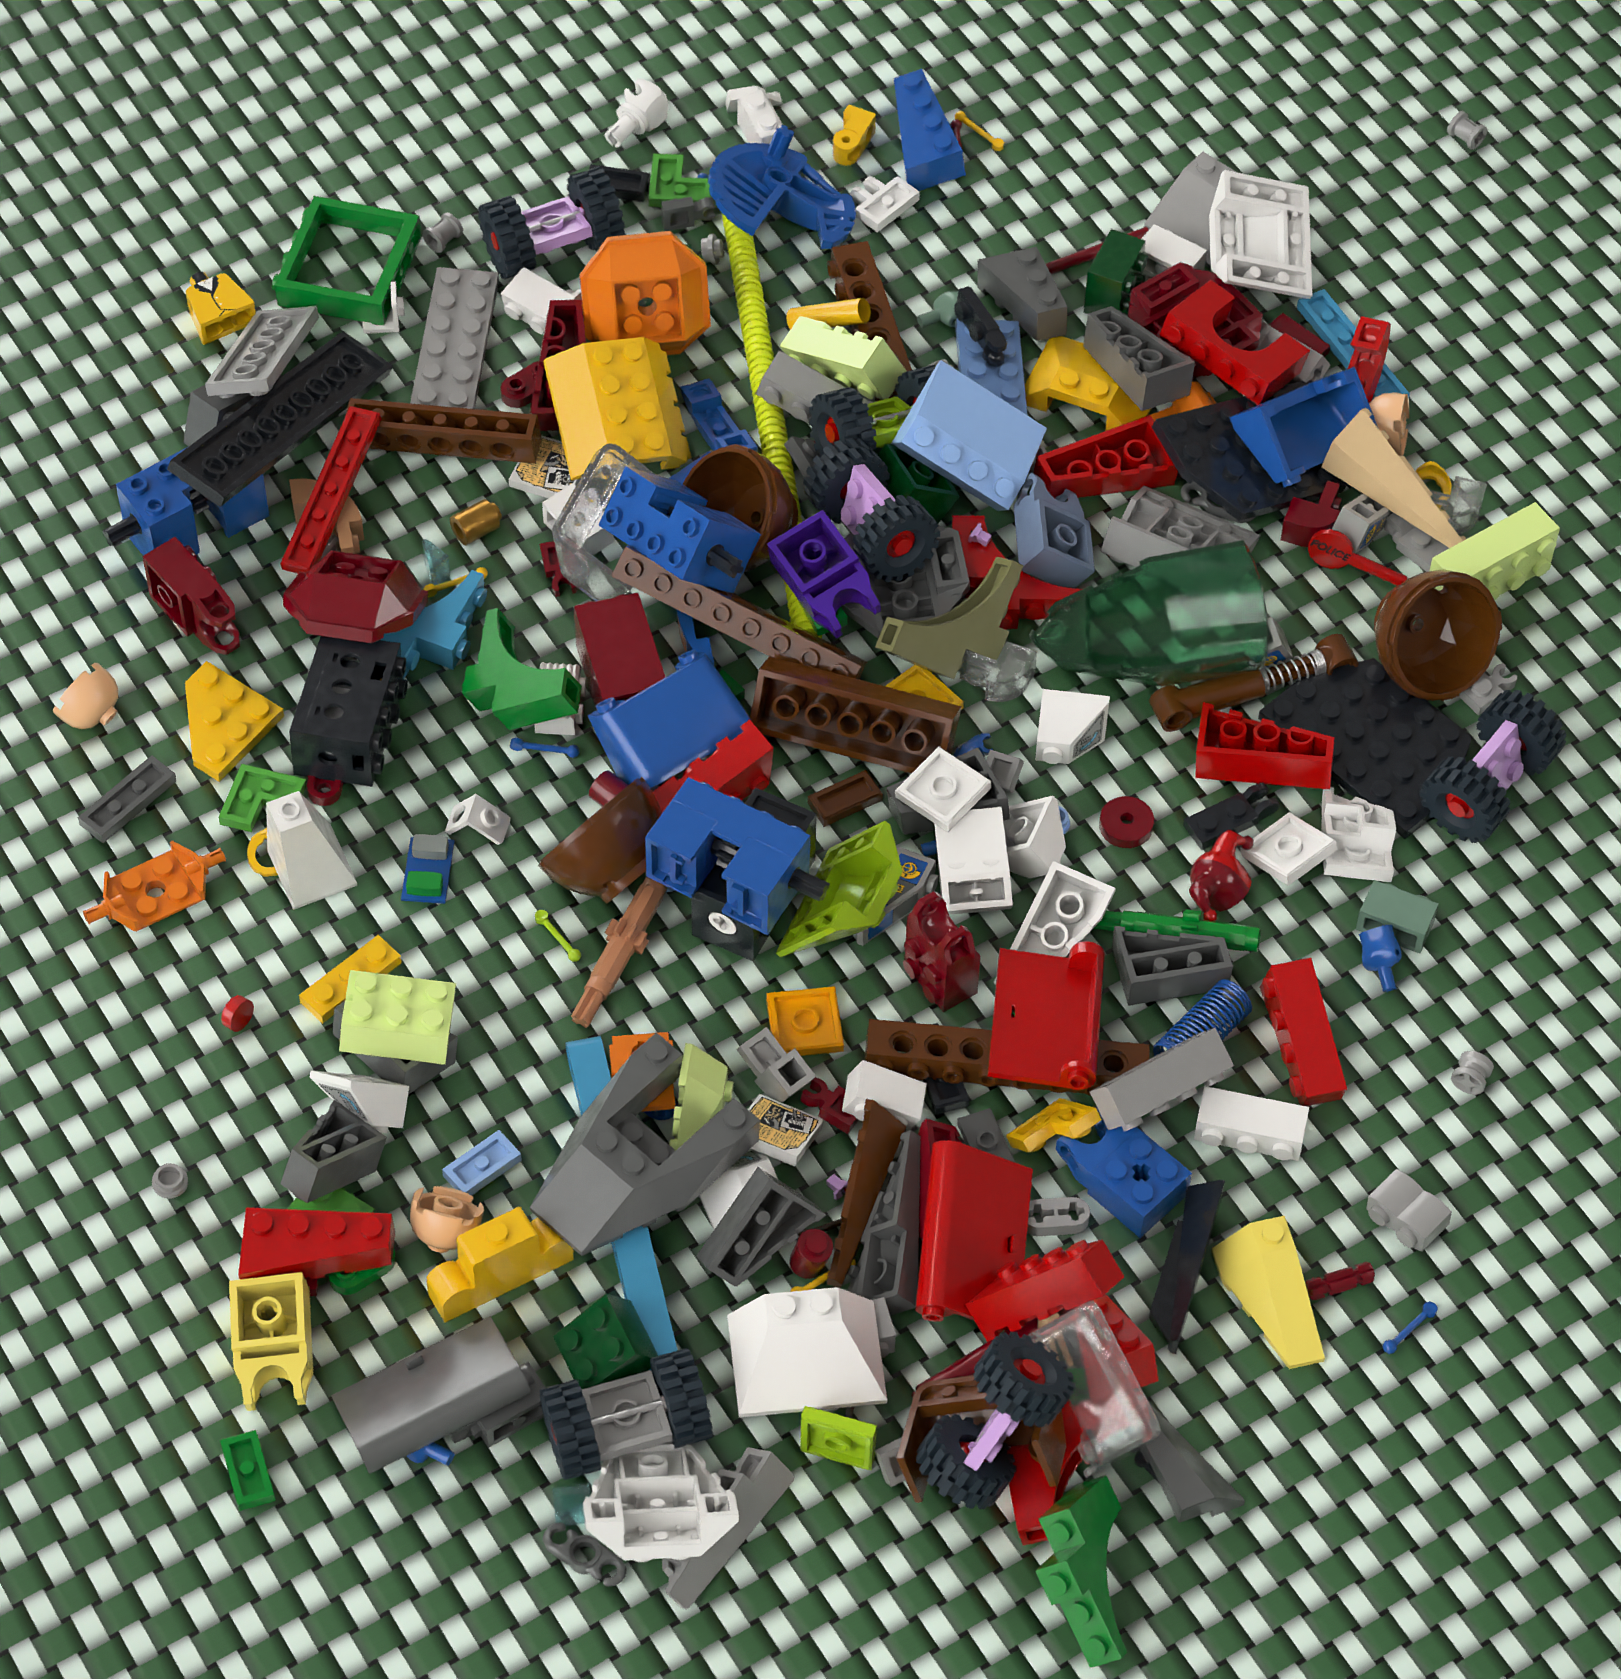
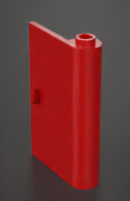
M1089 941L1079 942L1070 949L1069 958L1004 948L999 949L987 1077L1074 1090H1083L1094 1085L1097 1074L1105 956L1104 950L1100 945Z
M943 1140L933 1143L915 1307L916 1312L922 1314L924 1320L939 1322L943 1321L944 1317L952 1314L974 1320L965 1304L998 1277L996 1272L1001 1267L1012 1261L1019 1265L1025 1260L1032 1168L960 1142Z

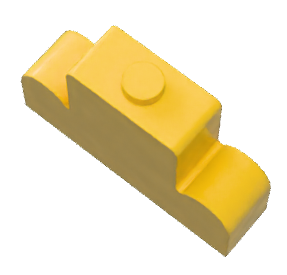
M517 1207L459 1235L456 1238L458 1260L441 1263L430 1271L426 1279L428 1295L444 1323L573 1261V1248L538 1217L530 1222L522 1208Z

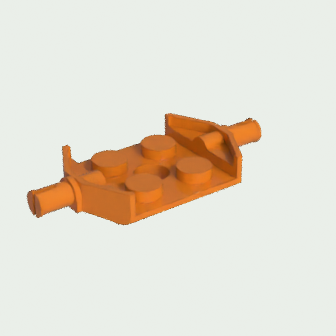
M171 841V850L111 878L109 872L106 871L104 873V900L101 901V904L84 910L83 915L88 924L107 916L109 920L114 919L137 932L205 900L208 869L226 861L221 848H218L204 856H198L197 853ZM154 888L165 890L164 894L159 897L147 895Z

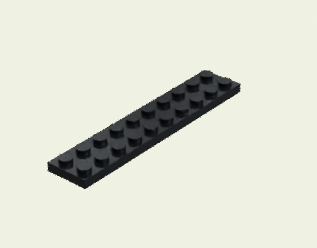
M342 331L276 380L268 393L255 396L171 459L167 470L204 495L208 500L221 507L348 407L350 398H361L389 376L393 365Z

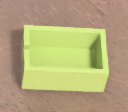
M350 970L341 1022L339 1051L446 1064L456 983Z

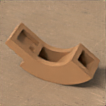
M289 479L296 524H298L317 480ZM348 496L332 532L338 537L340 552L359 554V541L364 540L362 518L358 507Z

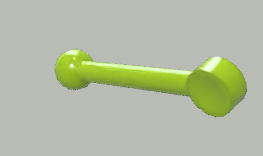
M538 910L535 912L536 923L544 925L568 952L569 960L572 962L579 961L581 952L578 949H573L548 920L547 911Z

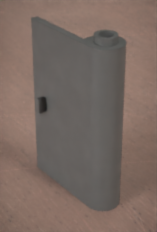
M489 1316L331 1395L369 1474H372L531 1394L529 1386L534 1384L535 1381L526 1363L518 1365L493 1319Z

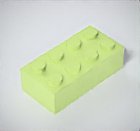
M1534 502L1434 556L1430 571L1450 570L1468 574L1480 580L1490 591L1494 600H1496L1501 594L1509 590L1518 589L1525 581L1534 576H1542L1550 569L1560 527ZM1437 586L1435 589L1440 591L1443 589V586Z

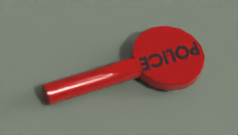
M1332 529L1320 530L1310 538L1308 545L1309 555L1314 562L1322 567L1339 569L1349 564L1396 586L1407 580L1408 576L1354 553L1352 542L1339 531Z

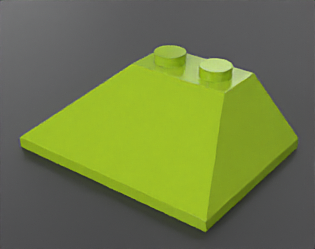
M883 821L828 849L815 877L830 883L826 897L819 902L807 895L804 896L776 951L778 956L783 957L854 935L870 927L875 928L881 923L885 916L884 908L887 902L896 894L899 888L897 882L903 872L892 829L888 822Z

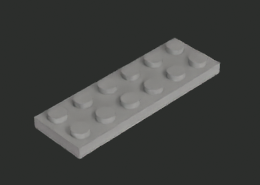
M437 267L410 401L411 404L475 409L498 289V272Z
M317 306L257 311L205 383L207 396L219 395L220 398H231L242 393H250L251 396H260L268 393L318 320Z

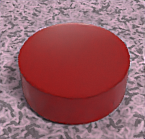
M241 995L231 998L222 1011V1024L234 1032L241 1031L249 1023L253 1015V1002Z

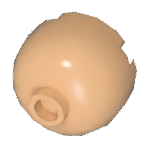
M1381 394L1369 403L1378 429L1380 431L1385 430L1390 437L1387 441L1399 456L1404 455L1408 437V429H1406V418L1409 419L1408 394Z
M99 663L91 665L95 669L91 674H88L86 671L82 672L60 697V700L64 703L61 710L56 706L53 709V713L71 727L89 729L98 723H102L105 726L117 713L114 705L118 700V686L115 679Z
M434 1186L432 1193L423 1194L424 1187L418 1189L413 1194L410 1223L413 1232L422 1242L428 1245L429 1249L440 1253L457 1249L456 1238L481 1225L484 1206L481 1202L478 1207L472 1203V1195L454 1188Z

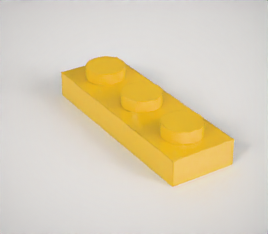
M377 935L299 994L300 1003L323 1024L334 1015V1008L346 1000L350 970L388 974L402 963L401 955L382 937Z

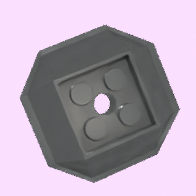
M939 525L937 528L940 530V537L936 538L939 541L938 548L931 549L934 553L931 560L926 558L923 561L925 566L921 570L916 567L913 570L914 575L908 577L904 574L903 579L900 581H895L893 577L891 582H885L882 578L880 580L877 579L859 559V562L868 573L871 589L880 603L881 612L874 615L861 604L853 602L841 606L845 614L879 638L887 616L902 621L926 620L942 615L957 607L970 591V581L959 531L949 527L945 529ZM851 532L844 539L853 550L855 545L852 541L854 534Z

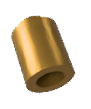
M483 499L451 516L450 524L458 540L463 545H468L499 528V520L502 519V515L494 502L490 503Z

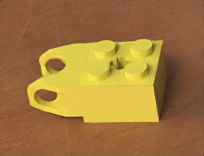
M303 1273L229 1281L234 1371L242 1385L243 1401L246 1410H256V1403L262 1387L268 1381L276 1378L290 1381L293 1385L294 1398L297 1399V1404H306L307 1390L313 1376L310 1290Z

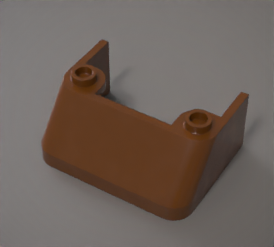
M973 1375L930 1381L921 1385L914 1393L896 1459L915 1503L923 1502L928 1483L927 1479L929 1478L928 1475H922L919 1468L922 1464L917 1463L916 1456L918 1453L916 1452L937 1420L945 1415L951 1418L953 1414H958L962 1420L967 1416L974 1419V1424L979 1425L981 1422L985 1425L998 1407L994 1402L989 1404L986 1401L985 1397L987 1394L978 1390L977 1385L979 1382L974 1380ZM1062 1410L1051 1424H1045L1044 1427H1037L1035 1423L1032 1427L1026 1426L1021 1419L1010 1436L1007 1435L1002 1442L1006 1443L1008 1447L1029 1444L1028 1450L1031 1458L1040 1462L1050 1487L1057 1486L1066 1450Z

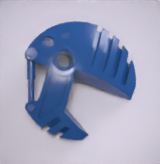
M781 125L780 128H776L770 144H740L724 150L716 157L708 176L710 194L716 201V206L727 219L749 235L753 236L771 210L789 221L817 231L821 249H830L841 244L850 234L856 218L855 204L852 197L846 193L840 194L823 179L821 174L807 163L808 159L805 155L788 148L794 132L793 130H788L787 126ZM801 173H803L805 176H807L811 181H809V180L805 179L804 177L800 176Z

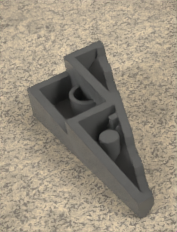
M911 1130L901 1134L900 1139L904 1142L898 1161L891 1162L888 1172L892 1176L886 1192L879 1191L860 1240L864 1245L857 1266L851 1265L848 1271V1275L852 1279L847 1291L869 1300L884 1297L889 1315L916 1307L921 1137Z
M1145 1398L1150 1420L1135 1423L1128 1428L1139 1451L1142 1452L1146 1462L1150 1463L1178 1522L1180 1523L1208 1512L1213 1517L1243 1506L1245 1503L1243 1497Z

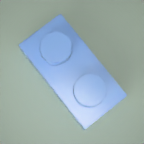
M498 1130L443 1168V1177L454 1189L473 1195L522 1161L521 1153Z

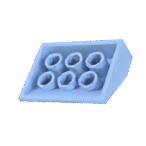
M939 360L891 444L995 510L1002 511L1009 510L1023 486L1047 428L950 365Z

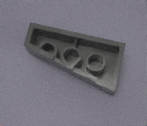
M1112 306L1088 313L1083 347L1141 411L1190 395L1195 365L1193 360Z

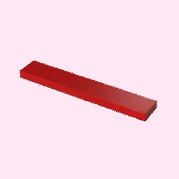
M353 406L349 407L280 563L282 570L297 574L300 572L307 573L320 561L381 422L380 413Z

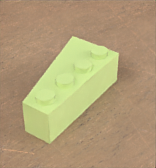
M799 316L780 345V348L788 356L833 379L844 387L857 389L861 395L871 400L874 397L881 400L888 399L895 390V385L899 384L897 381L898 377L902 376V373L907 372L882 337L875 336L871 341L867 339L868 336L863 332L857 331L853 336L844 327L836 326L833 330L825 322Z

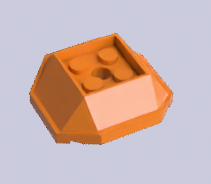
M671 231L607 237L599 247L598 252L579 274L585 336L590 342L645 337L660 344L661 350L665 351L667 355L681 354L711 326L706 263ZM643 298H652L654 300L647 307L638 305Z

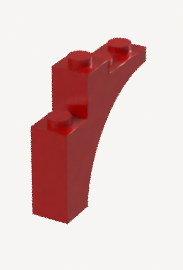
M952 515V529L959 531L970 581V591L965 598H968L978 588L996 557L1006 559L997 549L992 539L987 546L977 541L968 542L972 529H975L978 523H981L982 530L988 533L985 516ZM1021 571L1020 581L1012 593L1008 603L1007 614L1002 619L999 627L1005 630L1018 629L1019 619H1083L1085 589L1053 585Z
M1130 1391L1091 1405L1090 1399L1084 1400L1075 1406H1071L1070 1401H1067L1062 1408L1066 1450L1057 1486H1049L1040 1462L1031 1458L1028 1450L1029 1444L1010 1447L1007 1454L1014 1455L1015 1462L1013 1464L1017 1467L1014 1473L1015 1476L1009 1483L1017 1531L1023 1546L1048 1540L1038 1518L1063 1497L1068 1482L1076 1468L1097 1445L1124 1428L1135 1423L1150 1420L1143 1391Z

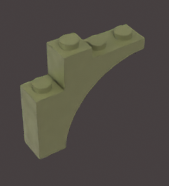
M996 557L978 588L957 607L937 617L918 621H902L887 616L875 648L937 675L955 679L957 672L962 667L965 651L997 662L1000 654L1005 649L1006 639L1009 631L999 626L1007 614L1008 603L1020 581L1023 565L1012 560Z

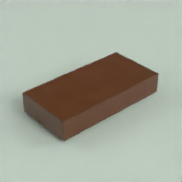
M864 770L809 795L807 803L813 812L817 813V818L825 827L882 801L883 793L867 770Z

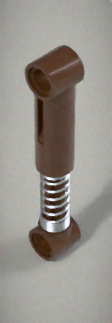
M1332 634L1322 639L1316 645L1315 650L1308 652V654L1304 653L1301 657L1295 656L1293 660L1288 658L1285 663L1278 661L1277 665L1272 663L1268 668L1265 666L1258 668L1254 665L1180 689L1175 685L1164 686L1151 695L1149 704L1163 730L1173 732L1185 727L1191 719L1200 717L1203 702L1214 705V710L1219 711L1264 697L1266 692H1269L1270 687L1275 690L1277 685L1284 687L1286 682L1291 685L1293 680L1300 681L1302 677L1307 676L1309 678V675L1315 674L1317 676L1321 675V673L1332 675L1335 667L1347 664L1358 667L1359 664L1345 637L1342 634Z

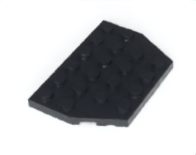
M1309 380L1306 383L1304 381H1300L1289 385H1285L1274 395H1272L1268 400H1271L1275 397H1278L1282 394H1285L1289 391H1292L1313 381ZM1245 396L1156 419L1152 425V429L1181 477L1190 484L1193 481L1209 492L1208 498L1224 507L1226 512L1238 521L1289 508L1293 497L1306 501L1320 499L1327 481L1340 484L1338 494L1342 493L1347 486L1346 482L1321 467L1323 463L1305 470V473L1300 474L1302 480L1295 484L1284 487L1282 482L1275 483L1235 432L1229 417L1256 406L1254 402Z
M1374 658L1358 662V667L1350 666L1349 664L1335 667L1332 675L1321 673V675L1317 676L1315 674L1309 675V678L1307 676L1302 677L1300 681L1297 680L1259 711L1258 719L1260 721L1262 718L1275 721L1278 727L1289 730L1294 726L1335 737L1331 779L1353 797L1356 796L1373 805H1379L1392 810L1396 832L1404 839L1408 838L1431 819L1429 817L1430 809L1423 807L1421 803L1423 797L1420 796V790L1424 781L1444 759L1446 760L1448 757H1454L1455 760L1458 757L1466 758L1472 736L1426 699L1415 697L1400 688L1390 678L1383 665Z

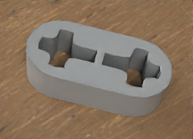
M1076 1197L1032 1200L1029 1206L1027 1233L1032 1236L1081 1233L1089 1224V1205L1084 1200ZM1069 1211H1075L1076 1215L1079 1216L1078 1220H1072L1071 1216L1068 1215ZM1033 1213H1040L1043 1222L1036 1223Z

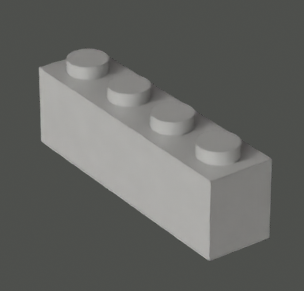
M779 350L764 374L755 394L762 397L766 402L789 412L796 419L803 420L809 424L808 418L812 417L809 413V407L813 406L811 403L812 399L816 398V395L846 387ZM863 397V401H862L863 404H865V403H867V404L873 403V402H871V401H869L868 399H866V398Z
M1213 1028L1186 1039L1091 1090L1090 1093L1107 1129L1111 1130L1122 1126L1123 1130L1127 1131L1143 1123L1141 1116L1147 1113L1155 1116L1169 1109L1170 1105L1168 1102L1172 1099L1177 1098L1178 1102L1197 1094L1196 1086L1204 1083L1205 1087L1221 1081L1224 1079L1222 1072L1234 1065L1217 1029Z

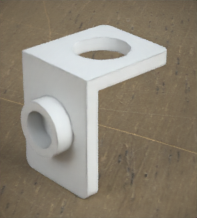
M396 281L391 282L392 308L385 325H374L363 321V332L365 334L399 332V316H404L403 297H397Z
M475 794L453 807L445 832L450 835L469 825L499 845L504 841L510 817ZM465 809L464 814H463L462 817L457 821L458 816H459L460 813Z

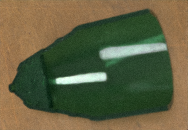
M1244 540L1147 557L1139 561L1140 566L1123 574L1119 571L1111 575V580L1096 587L1090 585L1055 602L1047 611L1049 616L1036 631L1031 630L1029 635L1033 644L1062 670L1160 687L1257 671L1264 667L1268 655L1269 640L1263 587L1256 563Z

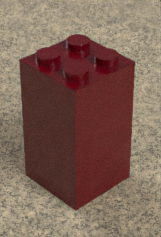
M639 593L622 594L614 598L595 602L589 601L574 606L576 648L596 710V705L603 700L613 697L615 701H626L665 678Z

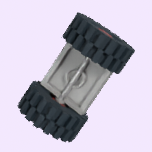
M685 1348L651 1358L650 1371L581 1390L578 1381L575 1379L539 1390L545 1425L547 1426L549 1440L551 1441L552 1450L563 1480L601 1470L600 1461L667 1442H672L675 1448L712 1438L713 1428L710 1420V1411L707 1407L706 1395H704L703 1384L689 1349Z

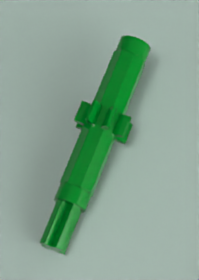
M1187 909L1183 912V917L1124 910L1123 913L1105 911L1102 920L1093 928L1114 931V926L1125 927V931L1147 933V929L1158 930V934L1180 937V933L1224 937L1227 949L1258 952L1261 928L1202 920V911Z

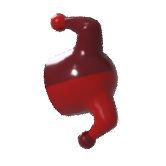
M1227 830L1218 837L1212 849L1199 856L1192 865L1189 893L1203 912V920L1216 921L1217 913L1215 910L1221 912L1232 908L1250 890L1252 884L1251 876L1239 860L1236 859L1235 853L1236 846H1240L1244 850H1249L1253 847L1254 840L1250 836L1243 837L1232 830Z

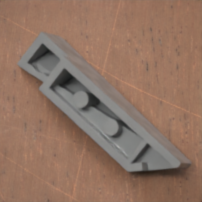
M747 1447L735 1472L719 1469L717 1473L723 1489L731 1490L735 1495L739 1513L738 1523L701 1557H689L685 1560L663 1558L662 1568L669 1578V1585L665 1588V1592L681 1608L689 1609L794 1481L792 1472L773 1452Z

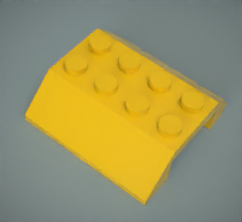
M645 337L580 344L544 359L543 363L571 480L601 477L608 467L662 461L660 463L661 470L679 468L691 459L687 437L681 435V433L685 432L680 408L674 406L678 400L673 379L667 376L671 373L667 354L661 350L660 344Z

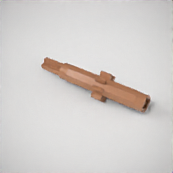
M646 877L619 922L615 919L611 920L604 932L608 935L606 940L609 942L591 972L590 978L584 987L585 992L571 1015L574 1023L581 1024L585 1028L589 1027L602 1001L606 1000L611 990H613L631 956L635 952L640 955L643 953L649 942L646 939L648 934L645 931L663 900V896L668 889L667 886Z

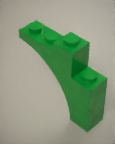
M498 608L486 611L485 623L482 628L481 648L478 653V664L466 667L465 679L462 684V694L479 712L492 709L495 717L508 730L577 714L582 690L581 684L565 667L560 669H538L520 663L514 647L515 626Z
M1107 1475L1075 1485L1038 1518L1054 1554L1035 1572L1050 1604L1060 1603L1090 1668L1122 1659L1128 1653L1116 1624L1107 1581L1109 1535L1113 1522L1122 1509Z

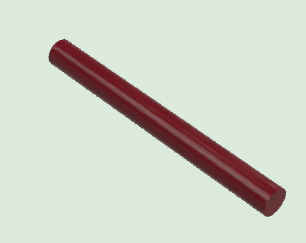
M1146 226L1127 234L1142 239L1149 228ZM1103 243L1046 263V266L1052 275L1095 259Z

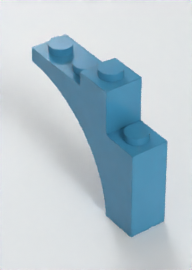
M471 570L465 580L455 590L441 600L425 607L413 625L398 632L386 633L384 638L380 639L401 643V657L406 658V669L403 679L409 670L413 671L416 668L419 658L454 670L460 659H465L470 648V641L467 640V630L471 625L473 612L477 606L481 607L487 596V589L484 588V574Z

